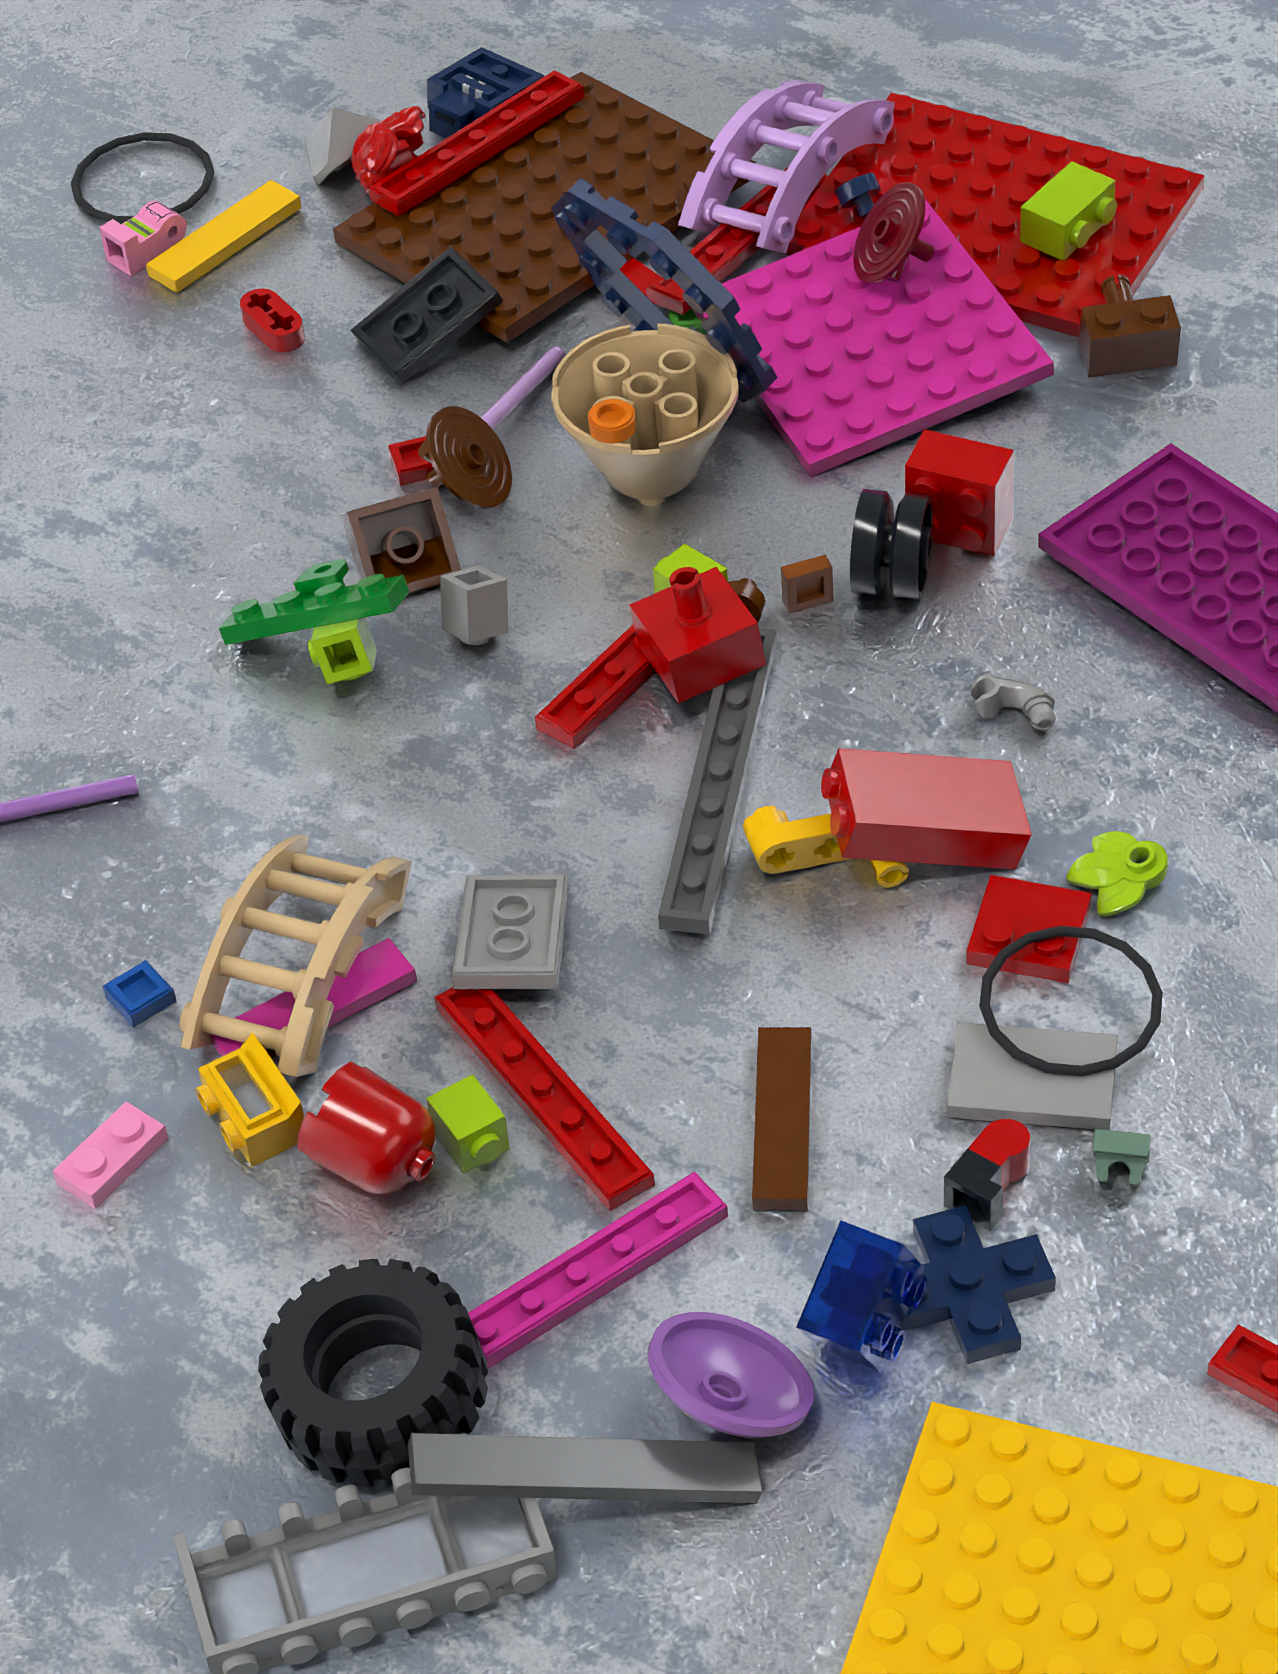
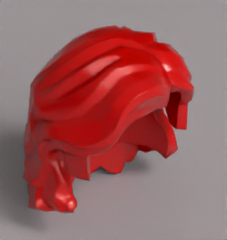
M412 106L400 112H395L380 123L368 125L357 137L351 156L352 168L356 174L355 179L360 182L361 187H364L366 194L370 195L369 187L418 157L414 151L424 143L421 131L424 129L422 119L426 118L425 113L420 107Z

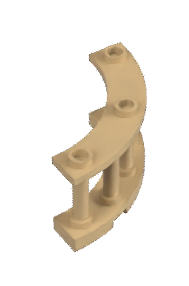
M301 834L283 840L268 851L244 880L236 895L227 898L222 907L221 923L204 961L192 1001L184 1006L179 1024L180 1030L183 1032L181 1047L195 1049L210 1046L209 1034L245 1042L253 1032L264 1048L276 1051L277 1057H280L278 1069L282 1074L299 1077L315 1073L326 1030L334 1009L332 1001L326 999L335 977L346 978L354 960L363 947V937L359 935L366 926L377 928L387 917L402 911L412 861L390 857L379 861L369 869L319 858L306 854L309 836ZM302 874L344 884L346 886H341L302 876ZM283 893L338 906L330 921L324 920L321 924L266 911ZM253 929L316 945L308 968H302L299 972L242 959L239 956ZM230 977L293 993L296 1001L288 1026L278 1030L219 1015Z

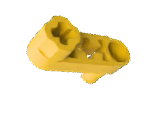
M773 805L758 808L751 816L744 820L743 831L759 868L765 873H782L850 859L842 858L837 836L831 834V813L789 821L785 811L778 810ZM869 860L876 874L877 882L881 887L890 888L898 886L908 877L907 872H909V869L904 862Z

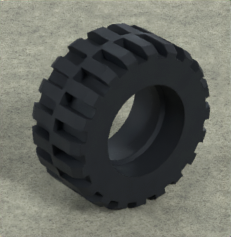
M378 1259L359 1260L358 1267L346 1269L345 1265L342 1264L329 1269L330 1276L319 1282L312 1278L300 1287L302 1294L295 1301L289 1297L277 1312L280 1318L279 1324L271 1323L264 1336L263 1343L267 1350H263L259 1355L258 1372L262 1378L260 1388L264 1401L289 1450L294 1451L298 1461L310 1471L319 1470L324 1479L337 1484L344 1483L346 1477H349L352 1485L371 1488L374 1487V1480L384 1479L387 1486L393 1485L392 1474L399 1469L410 1468L408 1442L411 1433L461 1434L463 1432L469 1435L473 1431L480 1418L476 1407L481 1408L486 1401L488 1386L485 1377L488 1374V1367L468 1311L463 1306L458 1293L449 1283L440 1282L438 1275L425 1267H417L413 1272L410 1262L389 1259L388 1265H380ZM383 1345H404L420 1351L419 1358L409 1375L396 1387L382 1395L355 1401L342 1400L328 1395L331 1383L339 1370L353 1357L368 1349Z

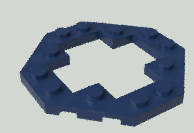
M581 178L551 207L555 215V221L571 242L579 256V262L587 270L596 287L603 293V303L615 315L620 317L624 315L635 326L633 331L658 330L657 323L674 325L619 270L627 262L619 252L622 254L629 252L635 258L642 251H645L651 257L649 263L652 268L664 279L670 280L672 278L685 291L682 296L687 304L700 314L706 312L709 315L700 325L707 331L705 337L710 345L721 354L725 355L728 352L737 370L738 400L744 403L766 391L778 378L772 366L767 364L758 355L763 349L751 327L745 323L740 326L736 320L735 315L741 309L735 297L667 228L655 221L648 227H645L635 221L639 217L636 210L612 196L605 200L595 190L593 185ZM600 225L608 231L606 233L608 241L597 230ZM693 326L688 328L697 331Z

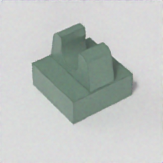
M1095 1129L1093 1154L1098 1181L1108 1184L1110 1168L1115 1164L1121 1163L1125 1164L1130 1170L1129 1186L1137 1187L1141 1183L1147 1162L1149 1163L1151 1135Z

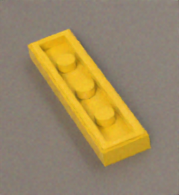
M269 180L146 264L148 276L174 292H180L301 209L300 196L275 181Z

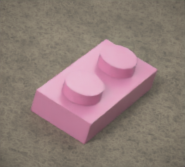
M126 1101L53 1170L56 1184L96 1209L168 1139L165 1125Z

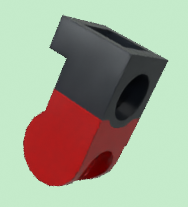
M999 1119L987 1125L945 1174L944 1207L953 1209L966 1205L972 1221L991 1231L1002 1217L1003 1192L1009 1183L1019 1181L1026 1176L1030 1168V1133L1027 1127L1013 1119Z

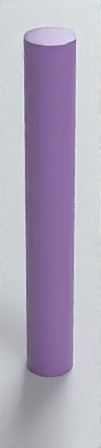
M135 774L1 802L0 823L137 794L139 792Z

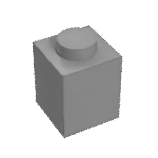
M481 565L440 576L443 630L461 639L467 645H482L489 642L491 637L508 633L506 578Z

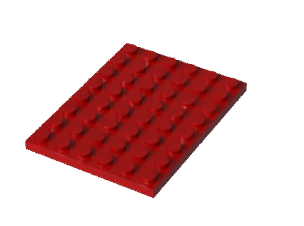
M891 92L886 100L895 102L893 110L894 121L891 130L887 133L885 144H865L854 148L842 156L802 209L786 255L795 254L802 251L804 247H812L862 226L865 218H860L856 207L843 209L836 197L835 190L847 181L863 174L874 173L881 191L871 198L873 204L893 186L910 182L922 190L925 200L931 205L1022 322L1079 338L1081 307L1106 304L1105 297L1101 291V284L1106 278L1114 275L1117 289H1121L1118 275L1126 276L1130 282L1132 296H1134L1203 191L1205 175ZM1072 161L1115 180L1117 209L1114 217L1108 224L1101 226L1083 247L1077 248L1063 261L1020 242L1021 206Z

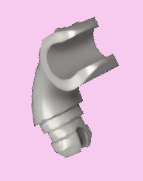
M987 674L975 679L971 687V696L977 700L975 702L976 711L983 718L993 719L998 715L1000 709L1012 707L1022 709L1024 715L1031 719V724L1035 729L1045 731L1050 729L1055 723L1056 716L1053 711L1055 701L1053 697L1039 688L1027 683Z

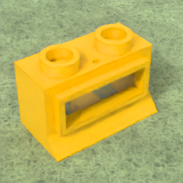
M253 1032L241 1048L198 1068L202 1085L196 1087L195 1091L203 1110L209 1117L214 1114L218 1116L221 1121L219 1128L227 1146L232 1152L240 1149L251 1167L297 1145L298 1134L304 1119L301 1101Z

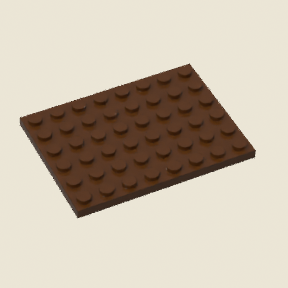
M580 72L570 78L584 86L585 98L400 216L395 215L375 202L333 228L335 242L406 284L452 247L498 291L503 299L500 305L476 325L508 343L595 285L587 270L579 262L578 254L565 232L555 221V215L551 210V207L580 178L593 185L595 190L605 200L612 196L636 210L639 217L635 221L645 227H648L655 221L673 233L682 227L678 225L697 171L705 173L715 154L709 149L714 140ZM738 177L731 193L751 180ZM600 225L597 228V230L608 241V239L606 238V233L608 231L602 225ZM619 252L627 262L634 258L629 252L627 254Z

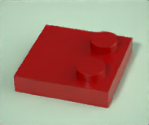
M990 875L966 950V964L989 968L1000 950L1027 933L1056 926L1085 928L1091 909L1092 893ZM1059 936L1030 943L1007 958L999 971L1069 984L1082 938Z

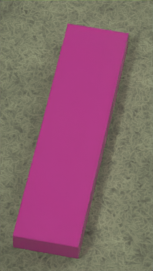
M390 938L360 952L346 978L335 977L326 999L332 1001L334 1005L327 1028L417 981L414 967ZM285 991L235 1017V1019L281 1030L289 1024L296 999H294L293 993ZM209 1034L212 1045L221 1057L241 1048L244 1042ZM264 1048L270 1058L276 1055L275 1050Z

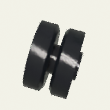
M863 489L856 508L851 541L850 586L853 594L878 596L885 587L889 573L890 589L896 598L921 600L926 585L933 547V502L930 495L906 493L898 504L894 519V503L888 491Z

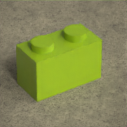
M1071 161L1021 206L1020 242L1060 260H1066L1077 248L1083 247L1101 226L1108 224L1114 217L1117 209L1115 180Z

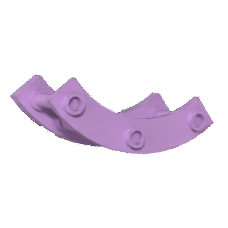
M802 80L784 81L775 90H762L748 100L732 116L709 149L715 154L705 173L697 171L684 203L678 225L711 233L717 228L719 222L760 233L757 247L786 254L789 242L793 238L799 215L811 192L827 170L839 158L856 147L872 143L885 144L887 133L891 130L894 121L893 110L895 102L881 99H865L847 104L823 98L825 85ZM796 126H819L810 137L785 131ZM764 144L798 152L787 171L749 161ZM738 177L778 187L766 216L725 206Z

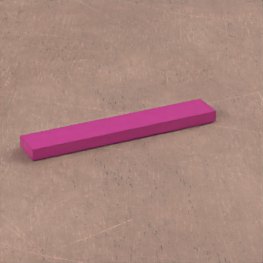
M694 1171L468 1312L486 1357L488 1369L727 1218V1205Z

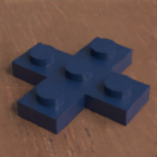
M966 1205L913 1219V1234L926 1264L877 1276V1290L894 1333L949 1319L966 1364L1021 1350V1335L1010 1312L1008 1303L1055 1291L1056 1277L1037 1234L983 1248Z

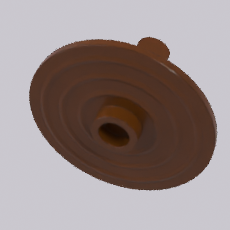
M449 406L436 412L428 423L426 441L421 444L418 451L419 457L432 463L434 467L427 475L431 486L439 488L445 485L458 499L475 508L490 509L501 504L510 492L512 472L508 455L497 434L481 417L468 409Z

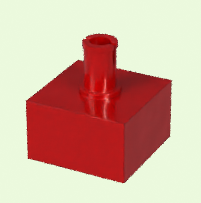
M692 567L679 568L670 575L669 582L671 587L629 604L638 645L678 704L766 665L758 622L717 567L703 573H698V570Z

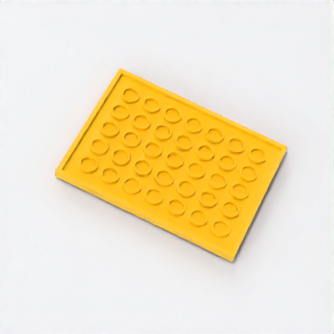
M931 1402L841 1674H1278V1486Z

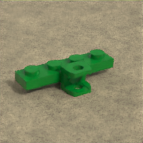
M339 559L309 567L294 582L296 591L284 593L270 602L259 604L257 599H250L235 605L231 609L232 614L222 623L219 631L224 644L228 645L391 613L409 594V589L404 575L385 578L383 574L371 575L360 580L355 585L345 586L343 577L349 571L346 560Z

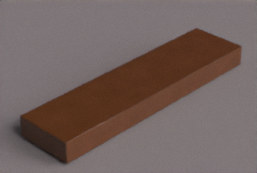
M758 1027L752 1188L753 1210H808L811 1027Z

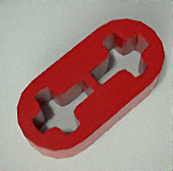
M261 288L248 291L240 299V309L243 323L268 348L282 353L296 350L302 346L305 341L302 318L277 293L270 289Z

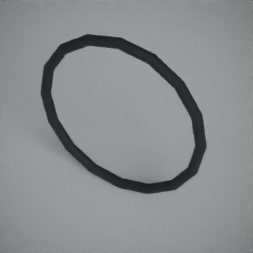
M143 132L119 137L95 148L77 165L71 181L75 202L90 216L106 222L114 219L118 223L123 224L134 216H115L97 210L82 197L79 184L84 170L100 155L119 146L141 141H168L190 148L202 159L206 171L201 187L187 201L171 208V210L180 214L192 208L209 191L214 176L210 155L193 140L172 133Z
M1056 926L1027 933L998 952L982 977L979 1007L990 1036L1012 1058L1045 1073L1086 1076L1118 1068L1146 1048L1161 1023L1163 992L1152 966L1127 942L1093 928ZM1059 936L1094 939L1113 947L1125 954L1143 972L1152 994L1150 1021L1136 1043L1111 1059L1082 1066L1048 1063L1020 1050L999 1030L990 1007L993 979L1006 959L1030 943Z

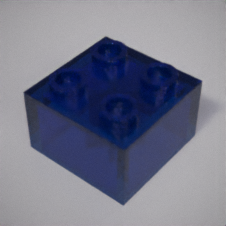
M840 1220L796 1327L820 1349L883 1373L887 1361L893 1362L901 1351L905 1338V1330L901 1329L909 1307L915 1309L923 1297L927 1278L923 1276L925 1268L904 1244Z

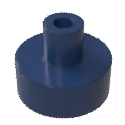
M867 173L842 184L835 190V194L841 208L845 209L855 206L860 218H865L874 206L871 198L881 191V187L875 174Z

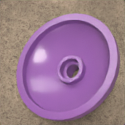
M709 1312L678 1314L663 1321L656 1328L649 1343L647 1353L649 1367L663 1393L685 1414L714 1430L746 1438H765L785 1434L803 1423L813 1404L814 1388L811 1378L796 1355L769 1333L737 1318Z

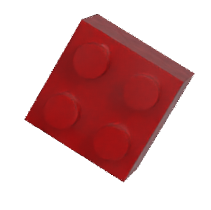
M926 429L923 430L905 464V494H921L932 497L933 542L990 556L996 555L1013 521V449Z

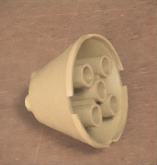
M657 323L658 330L630 332V325L598 333L569 351L558 364L552 378V406L559 422L615 490L626 496L637 498L645 506L661 504L665 497L681 491L695 479L698 469L730 416L738 397L737 370L729 354L726 353L724 355L714 349L707 341L705 335L688 328L670 324ZM607 399H619L632 405L636 415L635 433L629 439L619 443H603L594 439L589 432L588 413L595 404Z

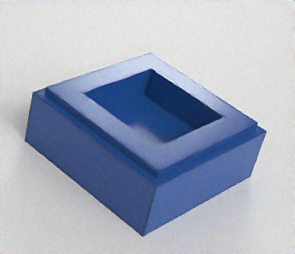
M146 960L103 985L107 1000L133 1028L176 1002L174 989Z

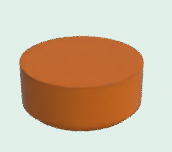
M607 399L595 404L588 413L591 436L597 441L611 444L629 439L636 431V415L633 406L619 399Z

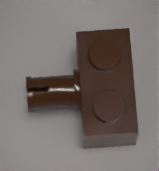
M1114 275L1106 278L1101 284V291L1105 297L1106 304L1081 307L1079 348L1088 378L1176 366L1181 327L1171 295L1134 300L1130 290V282L1126 276L1118 275L1121 289H1117Z

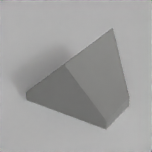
M332 108L304 139L313 179L319 185L334 170L337 173L352 161L353 146L359 134L368 125L380 123L382 120Z

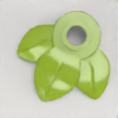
M1121 831L1105 832L1092 838L1094 852L1086 853L1076 859L1066 875V880L1069 884L1098 889V915L1100 917L1111 916L1132 908L1142 900L1145 890L1158 886L1166 877L1169 858L1163 846L1154 841H1137L1129 833Z

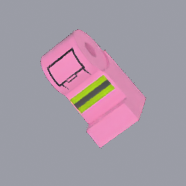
M151 201L145 204L136 216L123 224L118 223L114 219L99 227L106 261L127 275L133 276L144 269L148 262L184 238L187 230L185 218L159 201Z

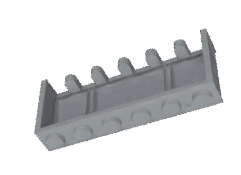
M511 1432V1433H508V1434H505V1435H502V1436H515V1435H514V1432ZM402 1468L391 1476L394 1493L361 1502L357 1487L355 1485H346L335 1492L338 1510L309 1519L304 1518L299 1503H286L278 1509L281 1527L249 1537L242 1520H230L221 1526L225 1544L190 1554L184 1531L173 1534L210 1674H258L259 1671L285 1663L289 1665L302 1664L311 1660L320 1652L343 1645L346 1647L360 1646L372 1640L375 1635L398 1628H418L427 1624L432 1618L456 1610L473 1611L498 1597L515 1592L527 1594L541 1589L547 1582L557 1580L558 1577L554 1549L537 1499L412 1495L410 1468Z

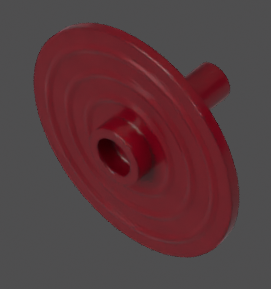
M904 182L893 186L878 199L866 216L856 240L853 256L856 275L862 281L869 284H876L886 279L899 282L909 254L924 262H928L932 258L935 250L934 246L918 238L923 226L926 207L924 194L917 185Z

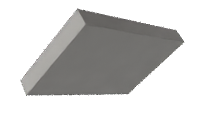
M466 875L452 972L453 989H558L569 891L568 875Z
M957 1022L947 1102V1117L985 1121L1013 1119L1022 1124L1110 1130L1115 1069L1086 1076L1045 1073L1012 1058L990 1036L986 1024ZM998 1025L999 1030L1020 1050L1048 1063L1082 1066L1111 1059L1117 1055V1034Z

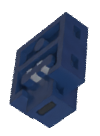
M481 47L427 79L429 131L448 138L540 80L544 75Z

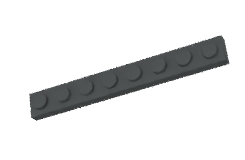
M759 628L766 661L765 666L713 688L658 914L659 929L710 934L777 646V632L775 629Z

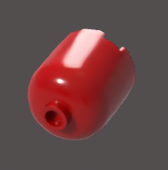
M348 1062L339 1068L325 1082L321 1089L329 1096L323 1103L317 1116L310 1111L306 1113L298 1134L297 1149L307 1155L312 1162L374 1195L395 1194L410 1185L413 1180L422 1181L432 1169L436 1159V1154L432 1152L435 1142V1124L429 1111L420 1102L367 1067H361L354 1062Z

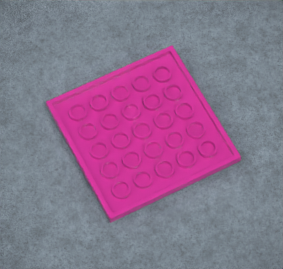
M925 200L924 222L918 238L934 246V254L928 262H924L909 254L899 282L886 279L876 284H869L859 279L856 275L853 256L856 240L861 227H858L721 283L735 297L741 309L735 315L739 325L741 326L745 323L751 327L763 349L758 355L767 364L772 366L778 377L766 391L754 398L810 477L1054 375V362L927 200ZM692 309L702 322L709 316L706 312L700 314Z

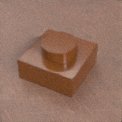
M826 554L781 567L782 602L788 613L834 601L833 570Z

